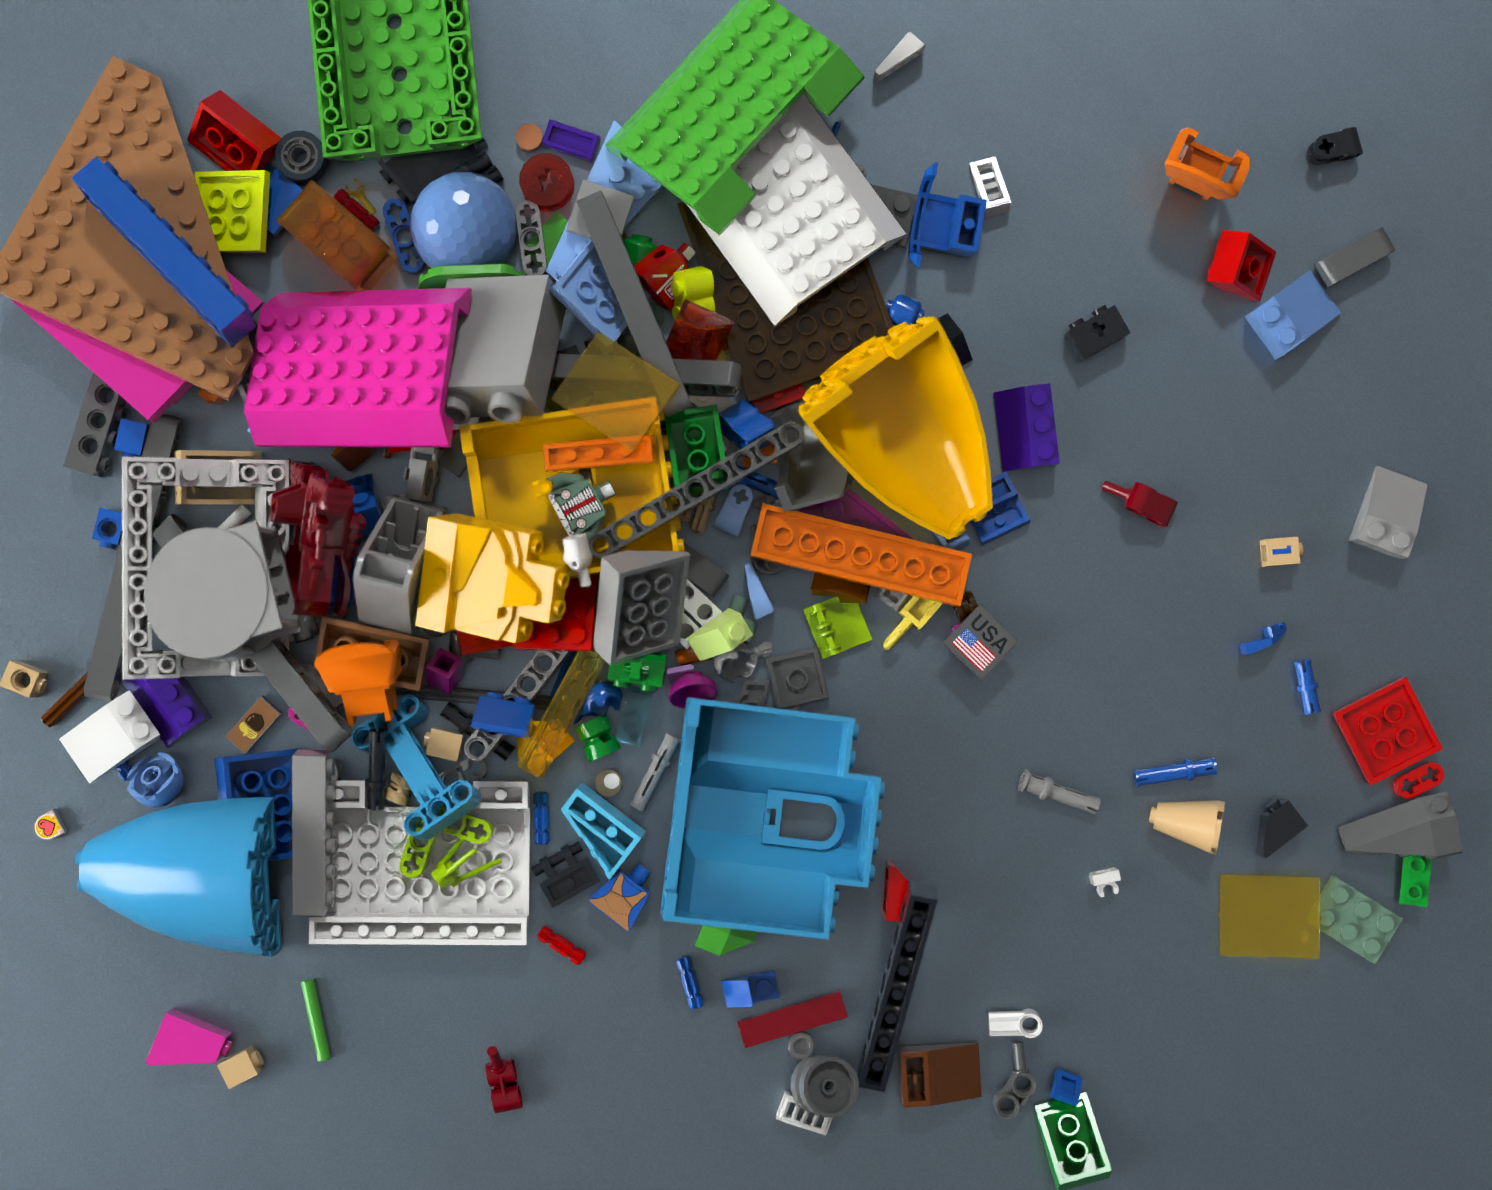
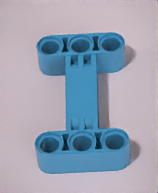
M406 694L398 699L399 707L393 710L394 716L392 720H394V724L386 733V749L421 805L405 818L404 829L414 838L427 841L473 810L479 804L481 794L475 786L465 780H458L448 787L445 786L412 732L414 727L426 719L428 708L414 695ZM416 704L415 711L408 714L409 708ZM377 713L353 731V744L369 754V743L364 745V741L369 736V729L376 728L378 739V728L386 729L389 722L385 720L384 713ZM469 789V796L461 801V794ZM446 805V812L442 816H439V809L442 806ZM420 821H424L423 829L416 832L417 824Z

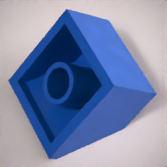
M491 692L487 693V697H479L471 724L472 728L531 739L536 706L530 704L531 699L515 697L513 702L503 700L504 695Z

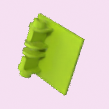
M836 596L803 609L822 659L872 640L858 603H841L839 597Z

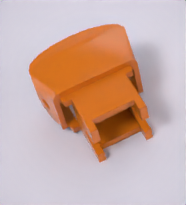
M1187 127L1181 129L1164 164L1166 174L1171 177L1169 183L1172 185L1177 183L1203 195L1205 200H1208L1211 196L1219 200L1236 198L1250 169V157L1245 152L1237 150L1233 157L1230 158L1195 142L1194 139L1199 131ZM1184 144H1185V145H1187V146L1185 147V149H1184L1183 152H1182V155H1181V157H1180L1181 160H1179V159H1178V156H1179V154H1180V152H1181V150H1182V148H1183V146H1184ZM1227 166H1236L1230 181L1226 183L1221 181Z
M386 640L383 642L384 645L375 643L346 644L329 648L316 658L315 666L325 682L328 692H335L336 695L342 696L348 726L354 725L357 721L356 716L384 713L386 721L392 720L394 716L393 710L399 707L394 683L402 670V648L398 640Z

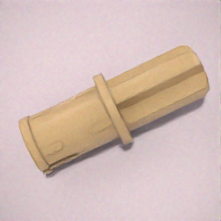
M717 495L696 506L689 526L692 531L698 533L705 532L711 511L715 510L713 505Z

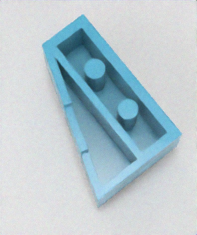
M583 782L561 808V811L579 837H582L591 850L590 853L594 859L598 860L609 880L646 832Z

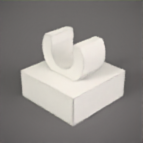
M1112 867L1088 873L1090 883L1097 886L1096 891L1100 897H1104L1103 888L1106 885H1111L1112 892L1118 894L1119 888L1115 882L1120 881L1121 877L1117 868Z

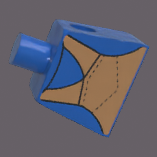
M640 863L630 875L623 869H620L610 880L606 881L591 895L588 902L625 931L629 932L650 894V890L643 886L651 872Z

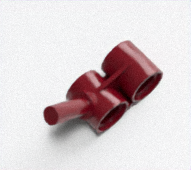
M1107 480L1102 486L1103 491L1124 498L1126 502L1124 508L1138 515L1146 516L1145 519L1162 527H1168L1178 505V502L1174 499L1162 495L1155 489L1139 482H1135L1133 488L1130 487L1129 489Z
M495 1046L489 1047L487 1054L491 1062L485 1064L488 1085L494 1088L491 1090V1100L495 1114L523 1108L514 1059H501L498 1049Z

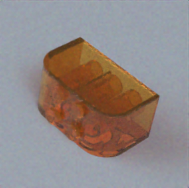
M312 180L276 220L286 231L357 291L372 290L399 259L398 255L381 238Z

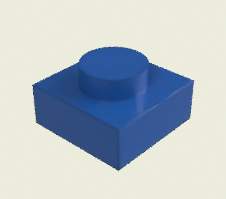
M1057 1069L1053 1075L1050 1097L1075 1106L1079 1103L1083 1078Z

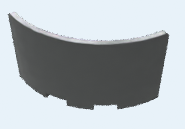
M805 401L777 408L770 418L776 428L788 422H795L802 427L804 432L801 444L796 449L785 454V464L780 465L775 491L784 512L841 498L846 492L849 481V472L824 447L799 414V406L805 404ZM788 429L783 433L784 439L789 443L796 442L799 438L798 433L793 429Z

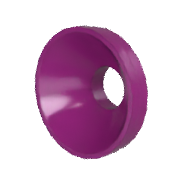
M686 672L676 679L669 688L670 703L675 707L684 709L686 698L714 701L718 695L715 682L701 672Z

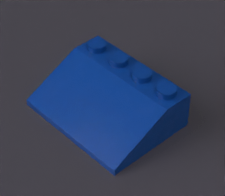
M302 748L214 758L219 800L274 797L276 850L270 855L268 861L292 858V755Z

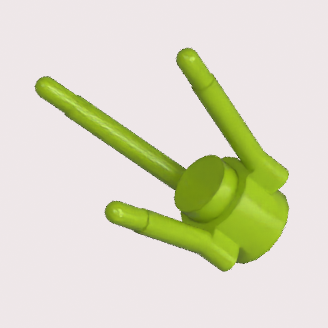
M460 838L444 858L436 863L437 868L431 874L441 888L446 889L449 885L455 887L462 881L502 863V859L498 858L458 877L460 874L458 868L477 852L473 848L455 863L449 861L465 841Z

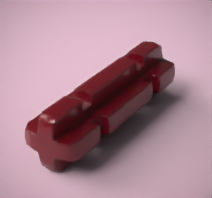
M340 189L335 193L333 199L341 207L344 206L343 208L359 223H363L362 225L368 231L373 232L379 226V220L372 214L369 215L370 212L353 197L351 198L350 194L344 189Z

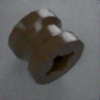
M970 590L965 592L960 607H952L958 621L962 623L978 605Z

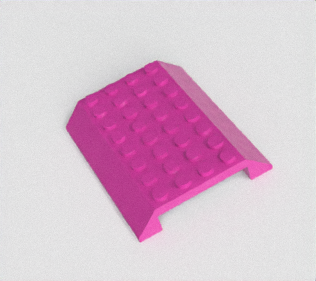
M441 288L285 292L276 294L260 308L254 346L255 355L252 359L244 409L254 445L257 447H451L454 420L444 414L457 318L458 316H469L472 289Z

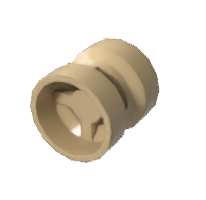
M393 771L390 777L391 784L385 788L384 798L396 804L407 806L410 800L409 794L411 789L400 772Z

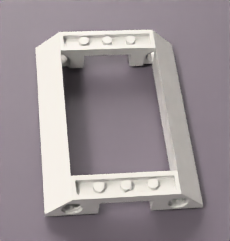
M122 457L123 679L224 675L235 677L265 676L250 657L236 661H216L188 657L173 649H152V627L144 604V586L152 564V486L255 487V521H258L259 527L266 529L274 526L277 527L285 559L289 541V525L272 523L270 507L272 493L289 487V460ZM289 636L279 638L289 650Z

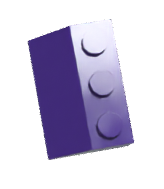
M1051 384L1022 386L994 392L1002 472L1052 467L1060 464Z
M185 676L180 678L125 679L122 682L126 689L131 691L155 726L167 748L213 718Z

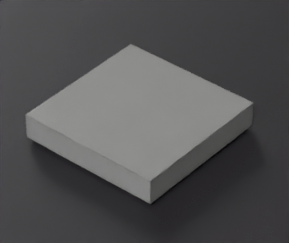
M583 179L576 201L601 190L622 237L634 196ZM575 202L566 232L592 240L577 202Z

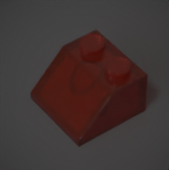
M685 299L666 340L672 358L717 361L734 321Z

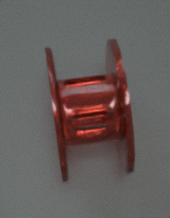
M540 153L532 156L524 163L520 172L519 184L526 200L537 204L541 211H555L570 201L574 192V179L569 165L561 157L552 153ZM548 173H551L550 179L552 183H548L546 192H543L544 186L541 181H546Z

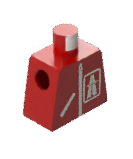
M683 243L676 251L668 246L660 245L634 265L643 288L651 295L656 304L670 311L674 307L675 296L671 291L673 273L690 269L686 263L695 255V251L688 244Z

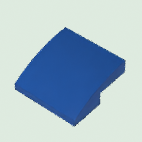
M269 163L264 169L270 172L267 230L277 236L308 198L309 194Z
M1006 471L991 478L993 508L987 512V515L978 522L970 521L982 546L1030 523V518Z

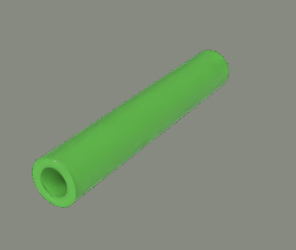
M305 980L301 982L317 1060H328L331 1058L315 980Z

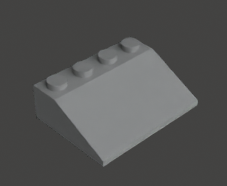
M622 551L602 557L593 649L610 666L679 645L690 554L688 552Z

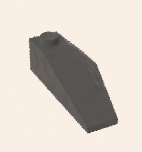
M1447 792L1420 797L1338 827V832L1347 853L1371 855L1391 853L1399 854V857L1419 855L1425 856L1426 859H1438L1462 853L1457 814Z

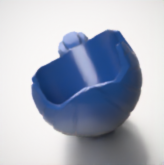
M594 681L585 688L581 706L569 709L565 716L572 724H576L584 716H602L607 714L610 706L614 710H619L620 702L623 698L622 691L618 686H613V683L610 681Z

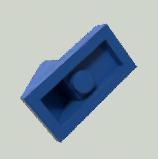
M774 970L722 980L727 1007H752L753 1003L780 998Z

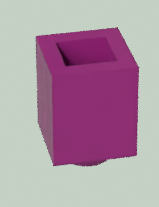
M441 647L426 666V684L447 695L451 694L463 677V659Z

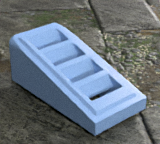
M749 563L745 565L744 570L753 616L756 621L774 612V608L752 564Z

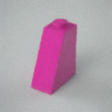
M171 1009L166 1012L145 1064L216 1063L222 1057H227L233 1042L229 1041L232 1032L176 1009Z

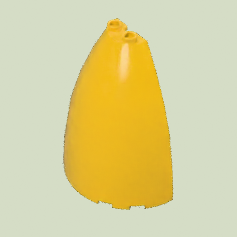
M922 317L917 319V324L908 325L907 322L891 327L888 330L889 335L878 338L874 336L840 358L820 376L822 382L819 385H813L806 391L803 396L805 404L799 406V414L824 447L861 486L891 509L918 525L950 540L962 535L966 530L965 525L969 521L978 522L987 515V512L993 508L991 471L986 436L977 402L957 354L938 319Z

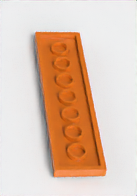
M763 503L750 557L960 607L972 554L793 510L784 512L781 507Z

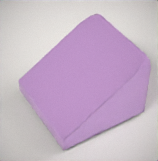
M689 664L668 668L667 675L670 686L682 674L686 672L695 673L694 665Z

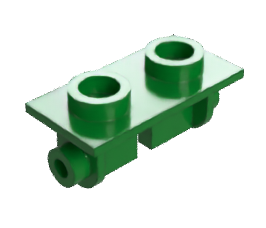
M1409 855V857L1403 858L1399 904L1427 907L1432 859H1426L1425 856Z

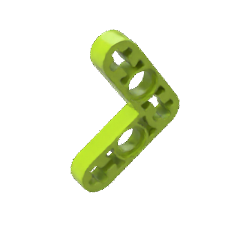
M444 805L439 809V816L446 812L447 806ZM468 813L461 817L463 823L459 830L455 831L450 826L442 830L444 833L476 844L487 843L494 835L493 825L489 821ZM469 819L472 820L470 826L481 827L483 824V830L487 831V835L481 836L479 839L477 838L478 833L472 830H468L467 835H465L464 832L469 826ZM420 821L417 824L416 832H419L423 829V827H419L420 823L424 824V821ZM409 835L399 865L400 871L404 876L414 878L424 873L437 835L429 839L425 847L417 846L415 838ZM411 848L417 852H424V856L418 855L415 864L419 865V869L410 872V866L407 865V862L413 861L416 853H411Z

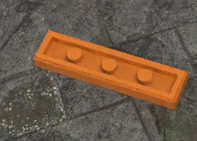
M652 435L543 444L545 472L655 463Z

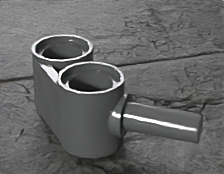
M1021 1041L1012 1043L1015 1069L1010 1074L1009 1081L1003 1089L995 1093L993 1097V1106L997 1114L1004 1119L1014 1118L1036 1090V1081L1029 1072V1068H1026L1024 1046ZM1019 1078H1029V1084L1026 1088L1019 1089L1016 1087V1082ZM1003 1099L1013 1100L1011 1108L1007 1110L999 1108Z

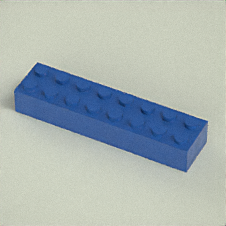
M97 156L71 177L84 197L231 348L256 327L252 320L254 314L248 308L247 302L239 294L235 296L230 290V285L220 275H215L208 262L202 256L198 257L192 251L191 245L182 236L179 238L176 235L174 228L165 218L160 219L155 213L156 210L145 198L142 200L138 196L136 189L127 180L123 181L118 175L119 172L109 161L103 163Z

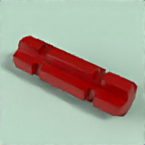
M543 926L537 934V939L544 944L547 942L550 948L565 958L567 956L570 957V961L580 965L586 957V952L579 947L576 949L573 943L557 933L556 935L553 934V930Z

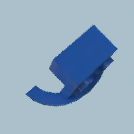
M935 162L925 170L915 203L909 238V258L915 268H920L922 259L920 248L970 258L977 254L979 249L987 199L962 194L957 199L931 194L930 190L936 177L938 162Z

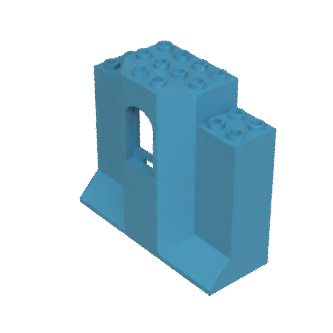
M686 698L660 909L663 921L829 940V933H834L836 917L832 916L833 905L838 904L839 889H836L835 884L868 888L869 881L873 882L875 865H871L872 854H876L878 849V838L874 837L875 827L880 826L882 815L881 810H878L879 799H883L885 783L881 782V777L849 772V767L853 768L855 763V751H851L852 741L857 740L859 724H855V718ZM783 799L821 803L831 806L836 815V828L833 835L825 841L780 837ZM771 809H776L774 825L769 824Z

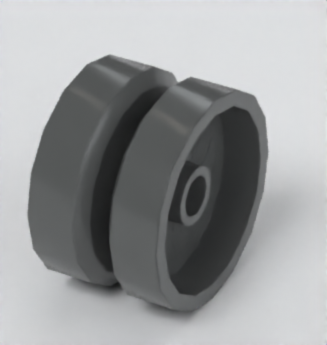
M814 1054L804 1058L795 1067L791 1076L790 1090L794 1101L802 1110L822 1117L836 1118L847 1113L855 1104L859 1094V1080L856 1071L847 1061L839 1057Z

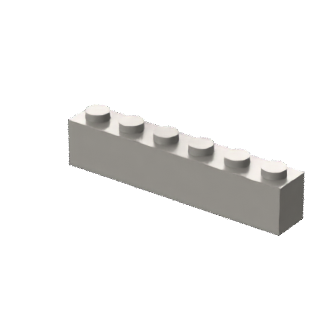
M298 749L292 755V915L326 916L330 907H333L335 902V892L331 891V881L334 880L335 866L331 865V855L334 854L335 839L331 838V828H334L335 813L331 812V802H334L335 786L331 785V775H334L335 759H331V752L327 750Z

